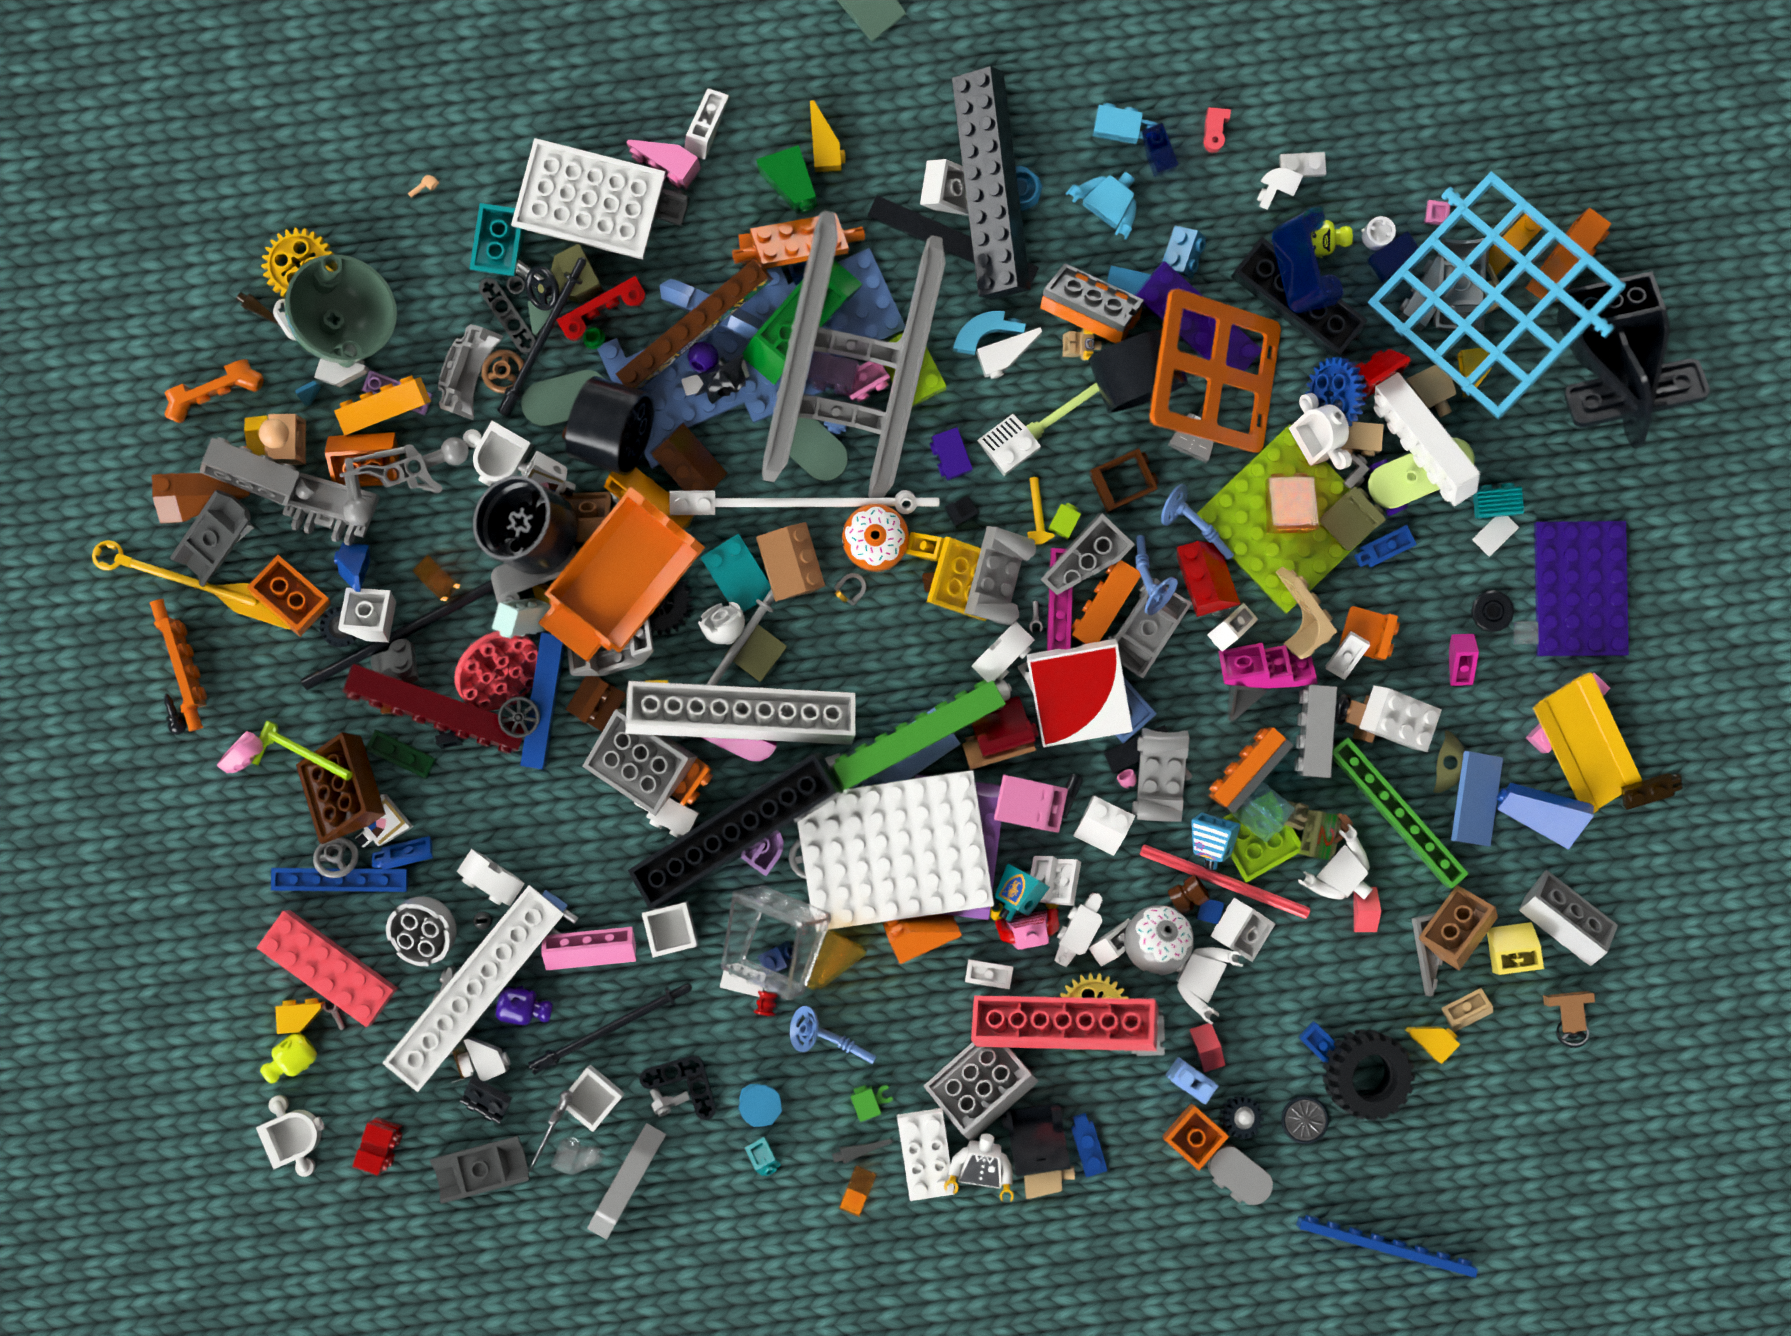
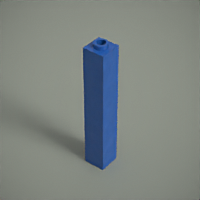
M549 631L541 632L531 700L536 703L540 711V723L532 734L524 738L520 766L544 769L547 764L565 644ZM534 708L529 711L528 717L536 718ZM527 721L529 731L533 728L535 722Z

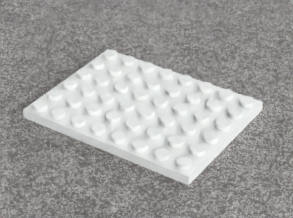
M973 770L849 788L837 798L797 822L814 931L994 906Z

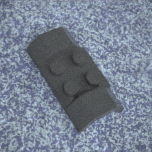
M215 490L170 559L188 566L199 576V585L204 587L214 572L220 568L241 537L240 534L251 520L250 510L233 495Z
M519 1136L430 1159L440 1188L441 1204L530 1180L529 1166L524 1146Z

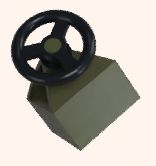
M579 243L555 255L551 271L543 266H535L528 272L525 281L526 292L529 300L536 308L547 311L554 307L568 280L564 273H571L580 257H584L587 261L579 276L583 282L581 285L575 284L568 300L581 304L604 292ZM542 273L547 278L538 281L534 275ZM532 285L536 288L539 294L540 302L534 295ZM552 295L551 300L547 303V296Z

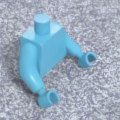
M1124 172L1119 180L1110 175L1107 178L1100 176L1079 186L1072 185L1065 193L1074 197L1072 200L1074 203L1078 199H1084L1082 205L1116 230L1115 235L1121 233L1125 236L1124 239L1127 240L1132 231L1137 207L1136 200L1133 199L1134 193L1128 189L1135 181L1130 174Z

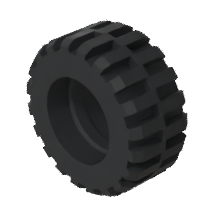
M1360 1029L1355 1030V1035L1350 1032L1343 1035L1344 1040L1338 1039L1334 1043L1336 1047L1333 1051L1329 1049L1327 1053L1329 1060L1323 1064V1069L1326 1070V1074L1322 1075L1323 1082L1328 1084L1325 1090L1328 1095L1332 1096L1331 1100L1344 1111L1362 1120L1365 1118L1369 1121H1376L1377 1117L1380 1119L1388 1118L1389 1112L1397 1113L1399 1111L1398 1106L1400 1104L1405 1105L1408 1101L1406 1099L1407 1094H1412L1413 1087L1411 1086V1081H1415V1074L1411 1072L1415 1067L1413 1061L1408 1059L1410 1057L1408 1051L1402 1048V1044L1397 1040L1375 1030L1368 1029L1365 1031ZM1379 1055L1384 1063L1382 1082L1374 1091L1367 1094H1358L1353 1086V1073L1356 1066L1367 1056Z

